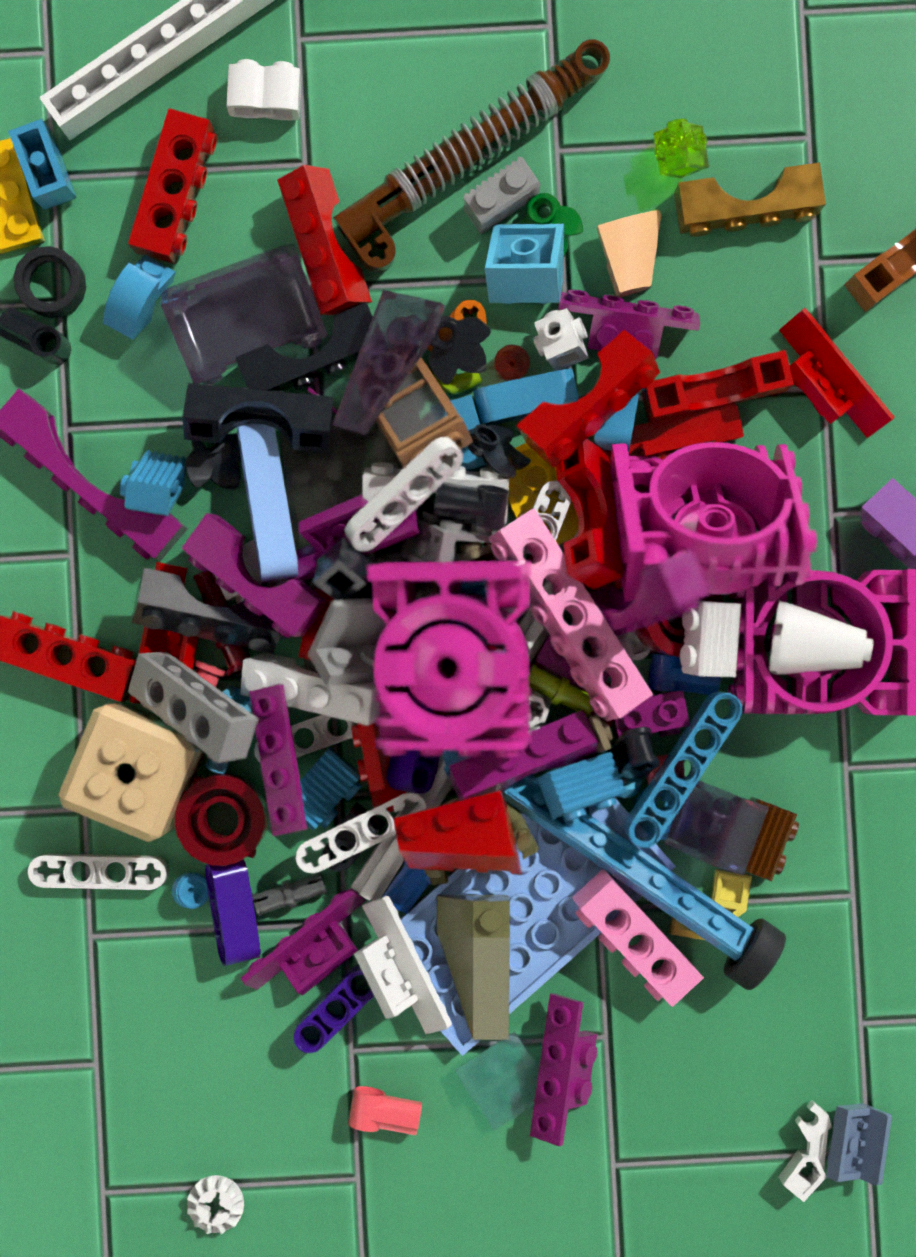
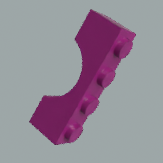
M206 513L181 548L190 555L188 561L203 572L207 570L218 577L216 583L227 592L234 594L236 591L246 599L243 604L250 611L259 616L264 613L274 621L271 626L284 637L304 636L328 604V601L302 580L291 579L273 588L258 583L249 574L244 563L243 546L245 536L219 515Z
M583 710L529 732L531 733V743L523 750H519L518 756L501 757L496 756V750H486L481 752V755L471 756L450 765V781L459 801L496 791H501L502 793L510 785L533 773L550 768H562L595 757L598 740Z

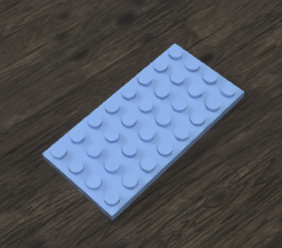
M617 799L616 805L600 811H596L595 805L585 808V812L636 846L624 831V824L629 813ZM522 812L520 813L524 817L539 847L535 854L523 860L522 851L519 852L517 848L523 875L511 874L510 871L489 870L488 873L477 872L476 869L456 868L448 876L449 882L447 884L437 885L412 907L407 914L400 918L452 1022L449 1028L441 1030V1032L462 1056L480 1040H473L437 933V895H509V1014L602 933L595 925L589 929L578 918L575 912L579 907L572 899L602 868ZM637 823L634 828L635 837H646L648 834ZM656 844L649 848L636 846L670 871L676 867ZM608 873L634 902H637L642 897ZM619 910L608 913L605 921L614 920L618 916Z

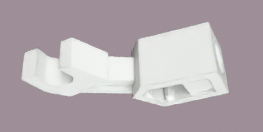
M813 1100L808 1103L807 1107L815 1113L814 1120L805 1122L800 1116L795 1119L807 1140L806 1150H797L778 1176L781 1183L803 1202L826 1179L824 1164L828 1130L832 1128L829 1115ZM806 1162H812L815 1168H812V1172L805 1177L800 1173V1170L806 1166Z

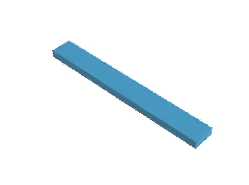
M532 774L526 776L502 792L503 798L507 803L736 961L742 957L754 931L753 927L587 812L586 815L568 822L565 821L564 816L552 819L537 777Z

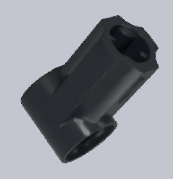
M11 307L1 314L0 337L41 357L50 364H61L69 358L71 344L54 327L45 325ZM57 338L56 347L50 352H45V345L48 340Z
M444 482L437 488L433 514L471 520L472 524L482 528L502 529L510 492L505 488L494 485H478L476 488Z

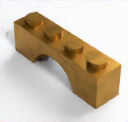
M820 162L784 167L777 178L775 189L767 196L757 200H740L730 196L723 191L714 177L679 182L674 191L680 234L690 232L692 237L707 235L711 233V229L725 228L726 232L739 231L746 228V224L760 223L761 227L780 224L781 219L795 218V222H805L815 219L816 215L826 205Z

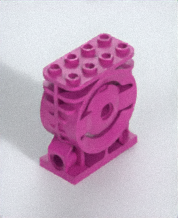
M699 443L681 448L667 456L664 460H661L654 455L646 457L629 456L627 444H612L610 468L623 568L621 583L624 601H634L641 585L642 570L691 549L711 594L740 592L758 586L767 577L771 587L780 586L784 572H789L793 586L802 585L804 579L809 578L811 571L809 558L810 553L816 552L817 538L815 531L809 530V507L807 503H802V481L800 477H795L794 473L795 455L793 451L788 450L786 444H778L776 446L773 460L768 458L764 445H756L754 450L730 443Z
M531 561L387 562L368 565V581H373V611L388 624L379 639L374 658V676L378 690L375 693V702H379V714L375 717L376 725H379L380 737L376 738V747L384 749V755H404L407 749H421V755L424 756L443 755V750H458L459 756L481 755V750H496V756L512 757L518 756L519 750H523L531 743V733H529V721L531 720V711H529L531 689L528 687L529 654L524 635L516 622L529 608ZM416 580H436L441 585V594L416 601ZM462 580H488V598L476 593L461 592ZM505 608H517L511 615L505 610ZM391 609H397V615ZM448 618L472 625L483 634L489 643L506 644L507 650H488L484 641L475 632L456 624H442L424 631L413 641L409 650H399L400 644L406 643L412 633L423 624L436 619ZM444 657L451 658L456 662L458 670L454 677L447 676L442 671L441 662ZM403 685H409L413 694L422 703L442 711L460 710L471 705L482 696L488 686L509 687L507 693L491 692L482 705L468 714L456 717H443L429 713L419 707L410 698Z
M916 569L871 570L864 572L857 580L835 572L811 570L809 578H805L803 584L797 586L792 585L789 572H784L780 586L771 587L767 577L758 586L740 592L728 593L729 599H734V603L741 604L736 677H733V684H729L728 693L735 695L740 700L742 714L833 713L855 704L864 714L916 716ZM827 587H830L831 603L845 614L851 626L867 631L866 638L873 639L871 660H863L862 668L846 669L836 680L831 682L830 698L828 699L827 679L836 675L841 669L786 674L792 678V695L786 692L787 682L779 675L770 673V663L767 659L764 645L766 628L770 619L778 610L779 602L787 603V591L791 588L793 605L846 623L836 610L827 606ZM882 604L890 605V608H888V615ZM774 622V624H773V626H772L771 634H770V650H771V652H772L773 636H774V634H775V628H776V623H775V622ZM888 669L890 682H881Z

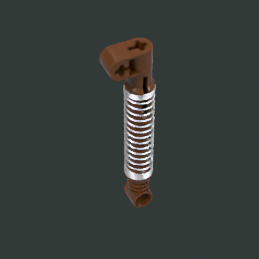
M596 39L586 40L578 46L577 50L566 56L565 60L562 59L558 62V65H553L551 70H539L532 73V75L526 78L528 91L521 84H517L519 98L512 91L508 90L507 95L511 102L509 105L502 97H498V103L501 107L500 111L493 104L489 103L488 107L493 116L489 118L483 110H479L483 121L481 124L473 116H470V122L474 129L470 131L464 123L460 124L461 130L458 132L451 129L452 136L448 139L446 136H442V143L437 145V143L433 142L432 150L428 152L427 149H423L424 155L420 158L414 155L415 161L413 163L404 162L405 168L403 170L395 168V170L389 172L384 178V183L334 216L333 220L363 266L374 273H381L388 270L393 264L395 244L384 228L386 224L402 213L410 214L419 209L422 204H426L427 196L435 198L437 189L445 191L446 183L454 185L455 177L462 179L465 170L473 172V164L481 166L483 158H492V151L496 153L501 152V144L507 147L510 146L511 138L519 140L520 132L527 134L529 133L530 126L538 127L539 119L546 121L548 117L558 113L563 108V102L567 100V97H572L574 92L578 93L582 90V87L585 88L596 83L603 76L610 62V53L605 44ZM582 57H594L597 60L598 68H586L582 63ZM541 111L545 117H541L537 112ZM535 115L536 124L531 123L528 118ZM525 121L527 130H523L518 125ZM516 128L517 137L513 136L509 131ZM505 134L507 135L508 143L500 139ZM496 140L498 143V150L491 145ZM486 147L488 148L489 156L482 152ZM424 175L426 176L424 179L419 181V178H421ZM399 194L395 199L379 208L384 202ZM378 231L380 235L375 238L374 245L378 249L385 248L384 259L380 260L377 256L370 257L372 248L369 243L362 248H359L357 244Z

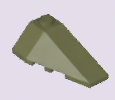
M437 895V933L473 1040H509V895Z

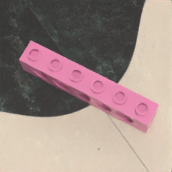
M535 509L530 510L489 537L492 543V552L499 561H526L522 554L523 548L528 549L532 553L533 564H531V576H529V603L531 604L532 615L539 624L545 626L551 635L550 640L553 648L559 655L565 657L571 667L570 673L579 686L584 687L591 698V707L599 717L604 718L605 721L621 718L653 695L584 585L567 575L565 556ZM543 579L548 580L552 584V595L546 593L543 589ZM563 610H567L571 614V626L564 622L562 617ZM584 640L591 645V657L587 656L582 649ZM604 671L611 677L610 688L603 683L602 674Z

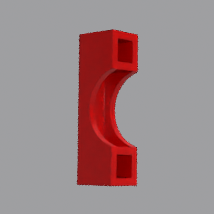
M302 165L277 179L320 314L337 315L365 302L367 304L372 303L362 269L347 258L334 235L332 211L334 206L340 201L329 168Z
M625 329L598 352L601 362L600 378L595 387L586 396L568 404H552L543 401L516 425L526 444L552 468L557 466L562 460L569 458L574 449L589 436L597 433L602 424L616 412L621 411L630 399L643 388L648 387L655 377L660 374L653 352Z
M786 350L752 357L738 364L710 372L693 375L679 374L657 379L648 387L643 388L641 395L647 420L650 423L783 393L791 388L794 383Z
M586 439L574 449L569 458L562 460L556 466L557 481L568 493L574 504L579 523L577 537L564 543L567 575L595 590L623 577L609 453Z

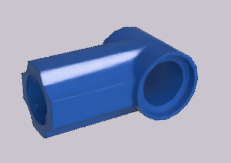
M652 654L648 678L649 689L666 692L680 690L707 695L718 692L721 677L686 674L682 672L681 668L683 666L679 657Z
M404 861L403 868L394 877L382 897L388 896L397 910L407 914L428 884H432L430 877L426 875L424 869H409Z

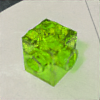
M681 118L669 121L666 124V128L653 133L655 157L658 161L660 175L681 179L709 168L706 150L707 138L702 125L689 123L687 119Z

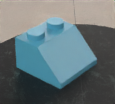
M494 224L485 264L489 303L546 304L560 302L563 283L564 224Z

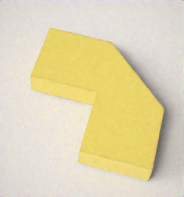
M715 869L710 898L735 916H741L747 910L752 876ZM671 917L669 929L671 935L705 940Z

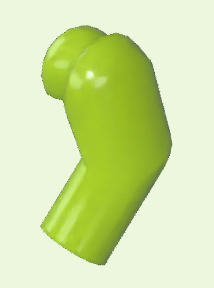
M430 368L431 373L443 391L450 395H457L482 384L479 373L469 372L456 373L449 384H444Z

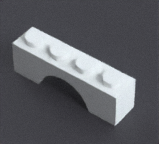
M382 462L373 463L371 467H365L362 496L369 502L403 469L393 468V464ZM460 466L445 481L447 483L476 488L478 485H494L509 490V477L496 473L490 467L480 468V472L465 471V467ZM425 476L414 478L409 488H416L421 485ZM398 501L388 503L382 513L395 509ZM507 510L504 524H507Z
M264 652L243 660L240 695L250 697L249 691L283 684L286 704L289 707L364 725L376 722L375 717L379 714V702H375V693L378 692L375 681L326 686L319 673L300 668L296 665V659Z

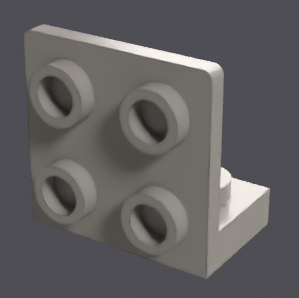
M423 510L422 515H416L418 534L403 539L400 556L411 562H453L455 540L491 543L489 537L496 532L492 531V529L476 526L470 520L448 518L435 515L430 510Z
M373 598L340 600L331 603L308 653L309 658L326 686L375 681L374 658L376 648L387 623L373 611Z

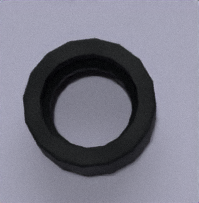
M51 246L37 247L26 253L18 262L13 276L15 291L21 302L36 314L48 318L64 317L75 311L83 301L86 292L85 274L80 265L64 250ZM48 262L58 263L65 267L71 281L69 291L65 296L53 303L38 300L30 289L32 274L39 266Z
M763 918L757 919L750 924L754 931L742 957L735 961L728 956L723 969L725 976L746 990L754 989L768 976L785 947V933Z

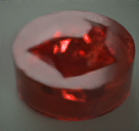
M518 345L502 347L497 352L494 361L497 375L505 381L523 378L527 374L530 365L528 353Z

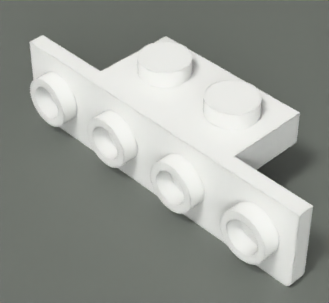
M384 896L362 905L378 938L354 953V956L385 1018H393L409 1006H412L425 1034L449 1028L452 1022L446 1012V1008L441 1002L430 980V976L425 970L390 898Z

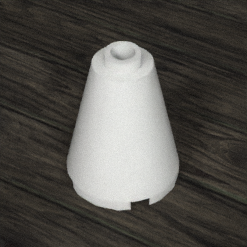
M779 602L775 634L773 636L770 673L779 675L862 668L863 660H871L873 639L866 638L867 631L790 603Z

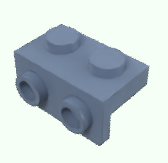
M863 1103L837 1106L836 1114L833 1118V1135L827 1158L828 1169L826 1177L836 1182L861 1179L875 1186L881 1185L883 1183L892 1121L891 1114Z

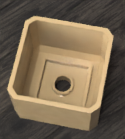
M124 703L103 705L94 709L58 796L64 808L150 842L175 829L177 805L184 792L193 785V778L196 777L206 752L197 745L188 742L184 735L175 728L166 725L161 718ZM122 763L131 764L136 771V777L131 784L122 783L117 777V769Z

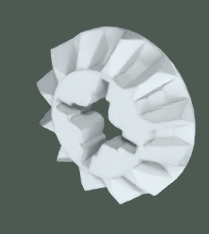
M214 1175L201 1179L194 1185L187 1198V1214L193 1220L194 1227L205 1230L206 1234L220 1233L222 1235L225 1231L235 1227L244 1210V1198L240 1188L235 1182L224 1176ZM218 1192L220 1193L219 1205L225 1207V1210L219 1209L212 1218L211 1208L205 1205V1202L211 1203Z

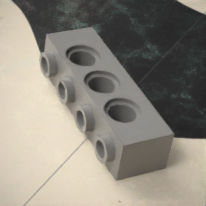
M167 651L138 654L128 693L139 700L144 708L153 711L162 718L166 725L175 728L184 735L188 742L197 745L206 752L211 760L227 763L229 760L246 758L258 718Z

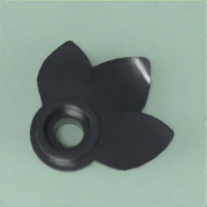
M441 316L433 320L429 325L427 338L433 347L429 363L436 377L444 384H449L453 380L458 369L469 373H483L486 371V355L479 343L489 337L491 330L483 321L474 317H467L457 321L449 316ZM444 327L452 331V338L446 342L439 338V331Z
M483 424L476 425L473 429L469 430L473 443L467 445L468 449L473 455L483 458L487 466L496 473L514 478L516 471L524 469L531 462V459L510 444L513 438L512 430L498 425L487 426Z
M227 434L221 443H215L213 448H206L202 441L191 440L193 451L186 459V472L192 485L198 488L211 479L222 488L235 490L240 481L239 462H241L237 434Z

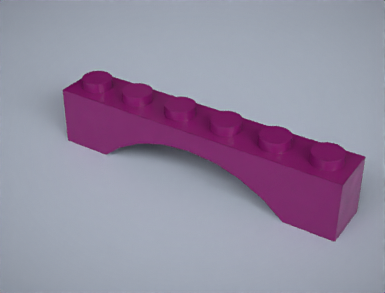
M18 388L0 409V438L12 447L18 443L27 451L23 455L26 460L39 470L43 466L49 469L54 474L50 479L65 492H68L70 488L81 496L77 502L93 515L97 511L108 519L104 525L120 538L124 534L135 542L132 548L146 560H149L152 556L154 559L161 561L187 531L188 528L170 513L168 516L125 509L124 499L106 494L91 484L76 469L66 454L58 435L55 416L26 392Z
M691 549L642 570L641 585L634 601H624L623 592L613 584L589 593L616 637L627 632L630 633L698 608L700 605L697 599L711 592Z

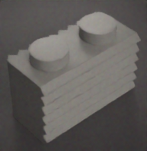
M518 157L517 161L511 162V166L506 165L505 170L500 169L499 174L494 173L493 178L488 177L487 182L482 181L481 186L476 185L475 190L470 189V194L464 193V211L482 235L492 228L494 224H498L526 205L532 197L539 194L540 182L523 157Z

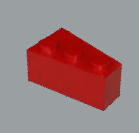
M501 791L393 818L399 852L409 869L454 871L455 868L476 869L477 872L488 873L489 870L510 871L511 874L523 875L509 810Z

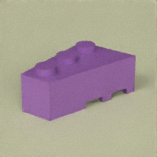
M892 478L861 507V524L872 536H878L889 551L908 569H916V498Z

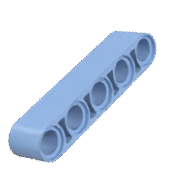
M247 424L237 427L238 444L261 582L298 577V565L275 428L263 424Z

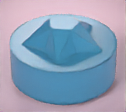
M187 872L181 874L172 886L174 901L183 908L196 909L201 907L209 897L206 878L198 873Z

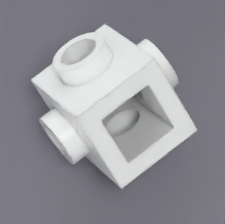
M567 308L551 311L543 319L534 322L538 333L537 336L533 337L535 346L540 356H545L555 371L589 358L583 339L588 337L584 324L580 317L574 319Z

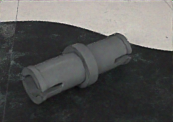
M318 872L315 875L294 882H290L289 879L282 881V886L258 894H252V898L256 902L254 905L258 916H262L265 913L289 906L290 909L295 908L298 902L322 894L325 895L327 890L324 887L325 883L321 872Z

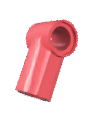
M358 1086L354 1088L348 1125L351 1128L365 1132H376L379 1129L417 1135L422 1102L387 1096L380 1089Z

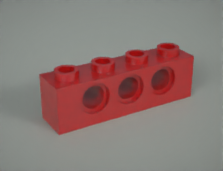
M168 108L128 245L135 253L147 255L148 257L171 264H176L178 255L182 256L187 245L185 230L188 221L193 222L197 212V201H194L198 188L202 189L205 185L207 178L205 163L208 154L213 155L217 144V134H215L210 120ZM189 148L194 150L189 159L183 161L177 159L179 152L183 149ZM172 183H183V188L179 193H167L168 187ZM165 215L173 216V222L169 227H157L161 217Z
M12 611L11 616L0 615V661L119 702L128 701L130 696L128 690L137 659L132 658L133 651L113 645L111 651L99 647L100 640L83 634H79L78 639L66 636V628L47 622L44 628L31 624L33 617ZM30 634H34L38 639V648L33 653H29L25 648V640ZM64 645H67L72 651V659L66 665L62 664L58 658V652ZM98 656L106 663V670L101 676H96L91 669L92 661Z

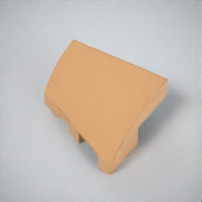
M660 210L624 217L597 226L599 239L607 260L606 267L616 296L622 298L651 288L661 222Z

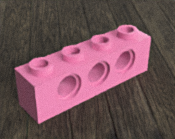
M604 869L572 897L579 907L575 912L578 918L589 929L595 925L602 932L598 938L611 953L617 949L625 957L621 960L622 964L634 977L641 974L647 980L644 987L657 1001L663 997L673 1007L704 978L685 955ZM619 910V914L614 920L605 921L608 913ZM642 935L637 944L628 945L632 937ZM664 959L663 964L659 968L651 969L656 961Z

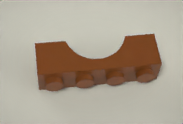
M916 229L868 263L844 284L864 312L868 311L916 274Z

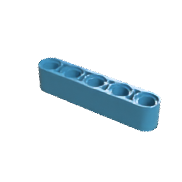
M714 692L704 700L690 721V725L686 727L628 815L624 824V831L636 846L649 848L660 840L740 719L742 705L735 695L726 692ZM725 698L730 704L729 714L726 717L718 718L714 707L720 699ZM707 729L710 733V742L706 747L698 748L694 742V737L699 730ZM687 759L691 765L689 774L684 778H677L674 773L675 765L678 761ZM661 790H668L671 794L670 803L664 808H657L654 804L655 795ZM642 820L650 821V833L644 838L635 837L634 828L636 824Z

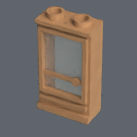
M411 340L349 375L361 399L403 468L416 458L431 442L438 438L448 437L452 439L460 450L473 443L462 417L448 399ZM446 454L441 456L442 459L447 457Z

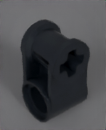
M638 727L623 732L611 749L607 751V753L611 752L613 754V759L616 761L615 766L618 767L621 780L646 778L654 768L659 766V758L654 756L650 741L653 735L651 728Z
M357 802L339 825L368 812V810ZM374 815L368 821V829L374 835H377L385 825L384 822ZM342 830L336 835L335 842L338 848L343 845L347 848L346 851L354 848L356 838L351 831ZM328 842L323 849L322 856L329 853L330 859L333 860L334 853L330 849ZM361 852L348 857L347 862L342 860L328 868L333 871L346 870Z

